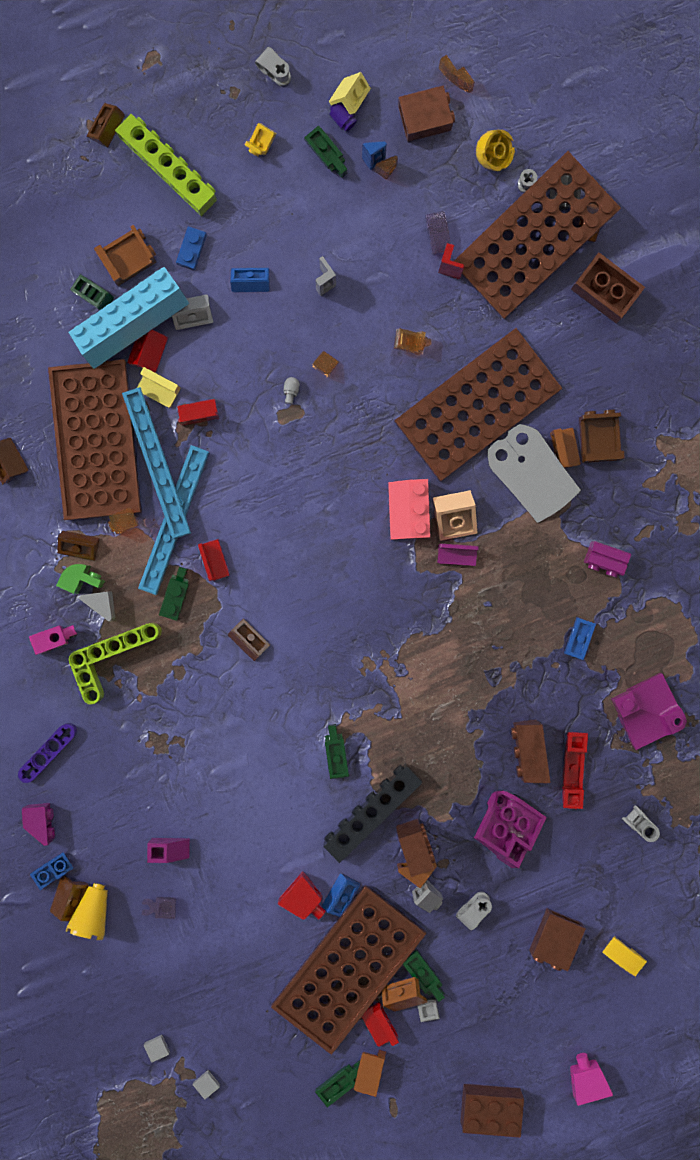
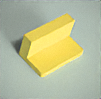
M359 72L344 78L329 100V103L333 105L342 102L349 114L356 113L371 89L363 74Z
M143 367L140 373L143 378L137 388L141 387L145 396L171 408L181 388L177 384Z

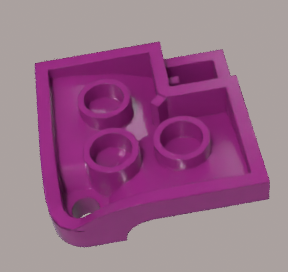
M658 673L611 698L623 728L635 750L666 735L674 734L686 726V717L678 706L662 673ZM679 718V724L675 725V719Z
M495 791L487 802L488 810L474 838L497 856V859L511 868H519L526 852L532 850L547 817L513 794L506 791Z

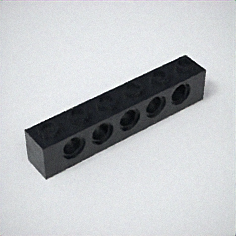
M406 763L403 766L401 764L397 766L393 771L394 775L390 779L385 778L379 784L380 788L376 792L372 791L365 798L366 802L362 806L360 804L352 810V815L348 819L344 818L337 825L339 828L334 833L330 831L324 837L323 847L338 863L344 860L423 783L422 779ZM398 780L404 782V786L401 789L394 787V783ZM388 794L391 798L388 802H382L380 800L381 795ZM373 807L377 812L371 816L366 813V810ZM355 821H361L363 826L356 829L352 824ZM346 834L349 836V840L342 842L339 840V836Z

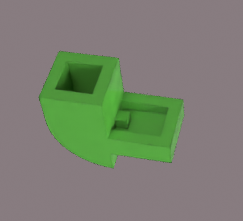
M74 564L63 571L56 586L73 594H79L84 582L97 588H102L105 580L100 579L101 575L93 571L88 573L90 565Z

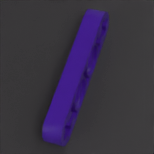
M66 723L54 732L18 771L20 781L30 783L40 775L77 735L75 725ZM70 728L71 736L67 735L63 739H60L59 737H61L65 733L64 729ZM51 741L58 742L59 749L57 751L50 749L49 744ZM38 755H43L46 758L44 765L37 763L36 757ZM32 767H35L36 769H34L30 773V776L26 778L24 776L26 774L25 771H28Z

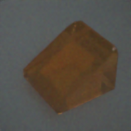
M395 155L375 165V172L384 179H388L398 164V157Z
M323 351L312 366L326 377H329L339 361Z

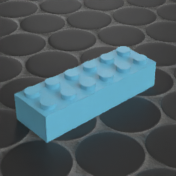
M163 267L80 325L74 327V329L69 331V334L82 356L95 369L187 306L189 302L166 268Z

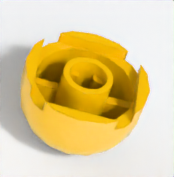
M498 129L487 131L483 134L476 146L478 162L484 168L492 171H501V169L507 168L512 162L515 148L512 147L511 142L513 141L512 136L507 131Z

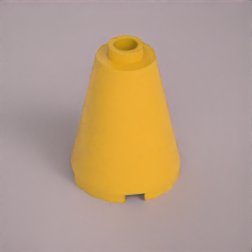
M94 883L93 886L87 888L67 925L66 932L70 931V934L91 939L93 935L97 936L96 940L104 939L108 890L104 889L105 885Z

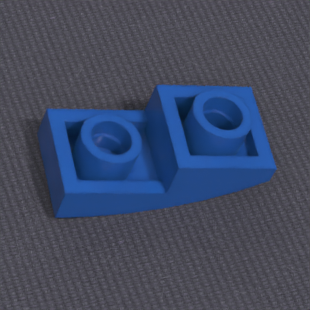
M64 852L31 872L30 876L41 890L72 870L73 866Z

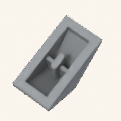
M112 591L80 595L79 599L107 621H114L115 610Z

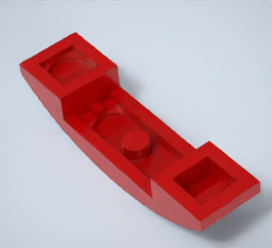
M568 732L563 764V808L583 809V775L588 733Z

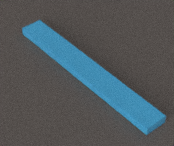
M141 387L123 392L122 395L172 539L191 534Z
M192 445L175 487L185 516L188 513L210 453ZM165 517L138 589L154 595L158 594L178 538L172 539Z

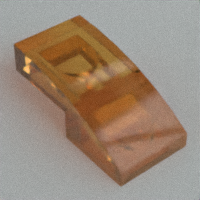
M447 55L442 57L439 69L444 76L458 88L468 93L472 92L475 82L463 66L457 71Z

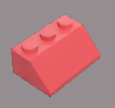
M428 479L388 482L391 540L430 538Z

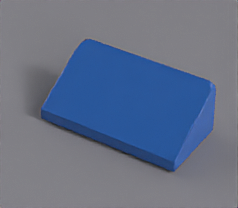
M385 141L363 143L362 159L369 169L372 170L386 159L387 143Z
M231 268V291L268 292L270 290L269 268Z
M340 873L322 907L327 913L341 917L361 884Z

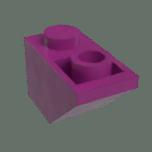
M50 803L30 804L22 808L23 828L44 846L49 845L55 838V829L52 827L51 822L54 813L53 809L50 808Z
M151 838L148 842L147 863H169L190 858V838Z

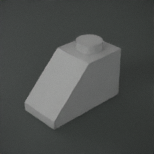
M426 880L421 889L416 887L412 891L414 903L429 913L433 909L437 910L442 905V894L428 880Z

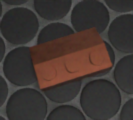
M536 719L514 722V728H511L512 739L516 740L514 756L519 761V766H516L518 778L521 777L524 783H550L543 725Z

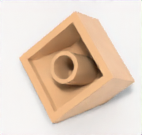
M471 491L433 498L434 514L440 541L477 534L476 507Z

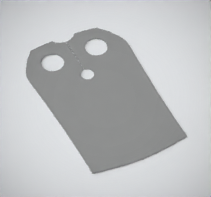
M519 424L508 431V436L504 440H497L488 449L490 468L516 496L537 523L559 511L581 491L538 430ZM519 433H526L528 435V442L525 445L517 443L516 437ZM504 449L507 451V459L504 461L497 460L495 456L497 450ZM519 456L525 457V461L523 463H520L518 461Z

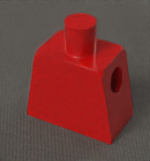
M303 871L278 900V905L302 920H305L310 913L319 920L326 912L319 905L322 900L321 892Z

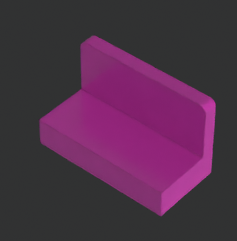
M438 544L437 563L476 566L479 546Z

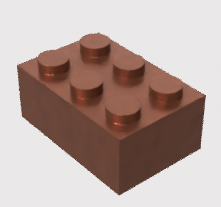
M598 252L571 290L613 322L618 323L645 287Z
M418 819L397 825L398 839L411 877L434 870L432 863L436 861L424 824H419Z
M464 1084L460 1121L463 1133L521 1138L524 1097L521 1089Z

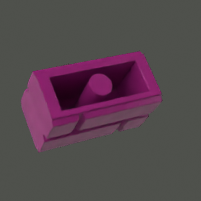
M592 541L584 563L589 565L588 569L597 572L602 569L607 571L606 575L617 578L618 575L624 576L631 554Z

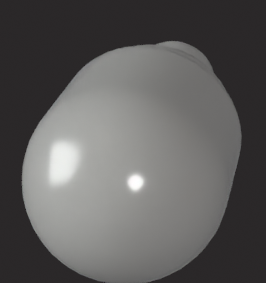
M294 377L286 379L283 392L286 395V404H293V398L297 397L300 384Z

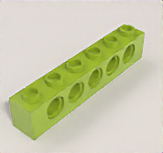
M130 114L115 130L118 137L202 217L217 201L215 189L209 183L205 185L201 181L202 177L195 170L191 171L187 167V162L182 157L177 158L173 154L174 150L167 143L164 145L160 142L161 138L153 130L150 132L146 128V123L140 117L136 119ZM139 135H144L142 140H136ZM153 148H157L158 151L156 153H150ZM167 161L172 162L169 167H164ZM179 175H186L183 180L177 179ZM193 188H200L198 193H191Z

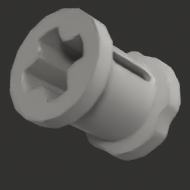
M526 169L521 173L517 182L518 189L521 192L525 193L537 181V174L534 170Z

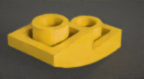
M615 936L603 950L606 956L633 976H636L647 962L635 950L627 947Z

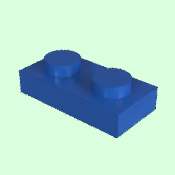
M187 227L176 260L177 265L192 270L196 269L207 236L206 232Z
M576 617L564 654L584 660L596 624Z

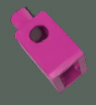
M59 625L31 635L29 639L35 655H40L69 644L68 639L76 637L77 633L74 625L64 629ZM55 634L59 635V640L57 641L53 640V635Z
M586 1053L578 1054L576 1056L578 1064L570 1067L573 1096L577 1105L613 1096L597 1061H589Z

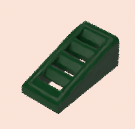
M81 274L70 289L99 310L114 300V297L109 292ZM86 282L87 284L85 285L83 290L79 292L83 284Z

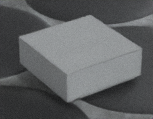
M435 997L427 999V1003L417 1005L421 1022L440 1019Z
M162 1035L144 1043L151 1063L170 1053Z
M209 1070L193 1082V1086L204 1099L220 1088L219 1082Z

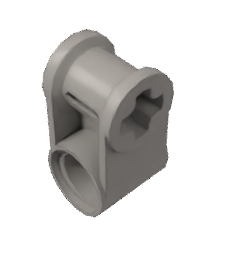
M267 47L255 61L256 66L277 85H288L291 81L288 64L272 48Z
M634 805V809L626 817H623L622 820L646 841L655 842L660 835L659 829ZM652 827L651 835L645 836V830Z
M477 892L459 909L456 917L470 930L475 929L492 909L489 896L485 892Z

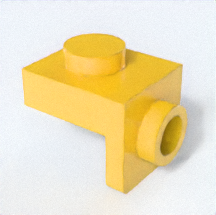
M258 123L250 141H246L245 146L249 148L248 151L256 156L266 155L277 133Z

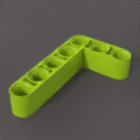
M157 623L145 624L71 653L69 664L83 700L87 704H95L104 697V691L93 663L159 638L162 632L161 627ZM150 626L156 631L154 637H150L147 634V629ZM132 633L136 634L138 638L135 644L129 640ZM114 640L118 641L120 645L117 651L111 645ZM96 647L101 649L102 654L100 657L94 655ZM78 654L83 656L84 660L82 664H79L76 661V656ZM84 672L89 673V682H86L83 679ZM91 690L96 691V700L90 697Z

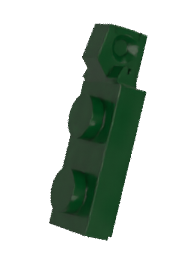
M317 126L304 137L305 142L331 172L335 170L341 178L348 174L347 168L343 164L345 162L343 154L320 126Z
M179 567L177 575H172L169 580L159 616L178 621L189 587V579H185L188 571L187 568Z
M336 724L328 725L329 735L325 736L324 741L330 779L349 777L344 738L342 733L337 734Z
M416 949L409 955L403 965L412 977H416L419 980V986L424 993L428 995L433 994L438 1002L445 998L444 992L440 988L442 983Z
M360 1060L353 1064L352 1067L350 1064L344 1066L315 1089V1093L326 1107H329L355 1086Z

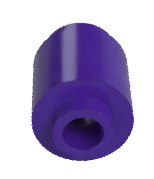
M342 102L333 104L330 107L331 112L329 115L341 130L344 129L347 132L357 123L355 114H349Z

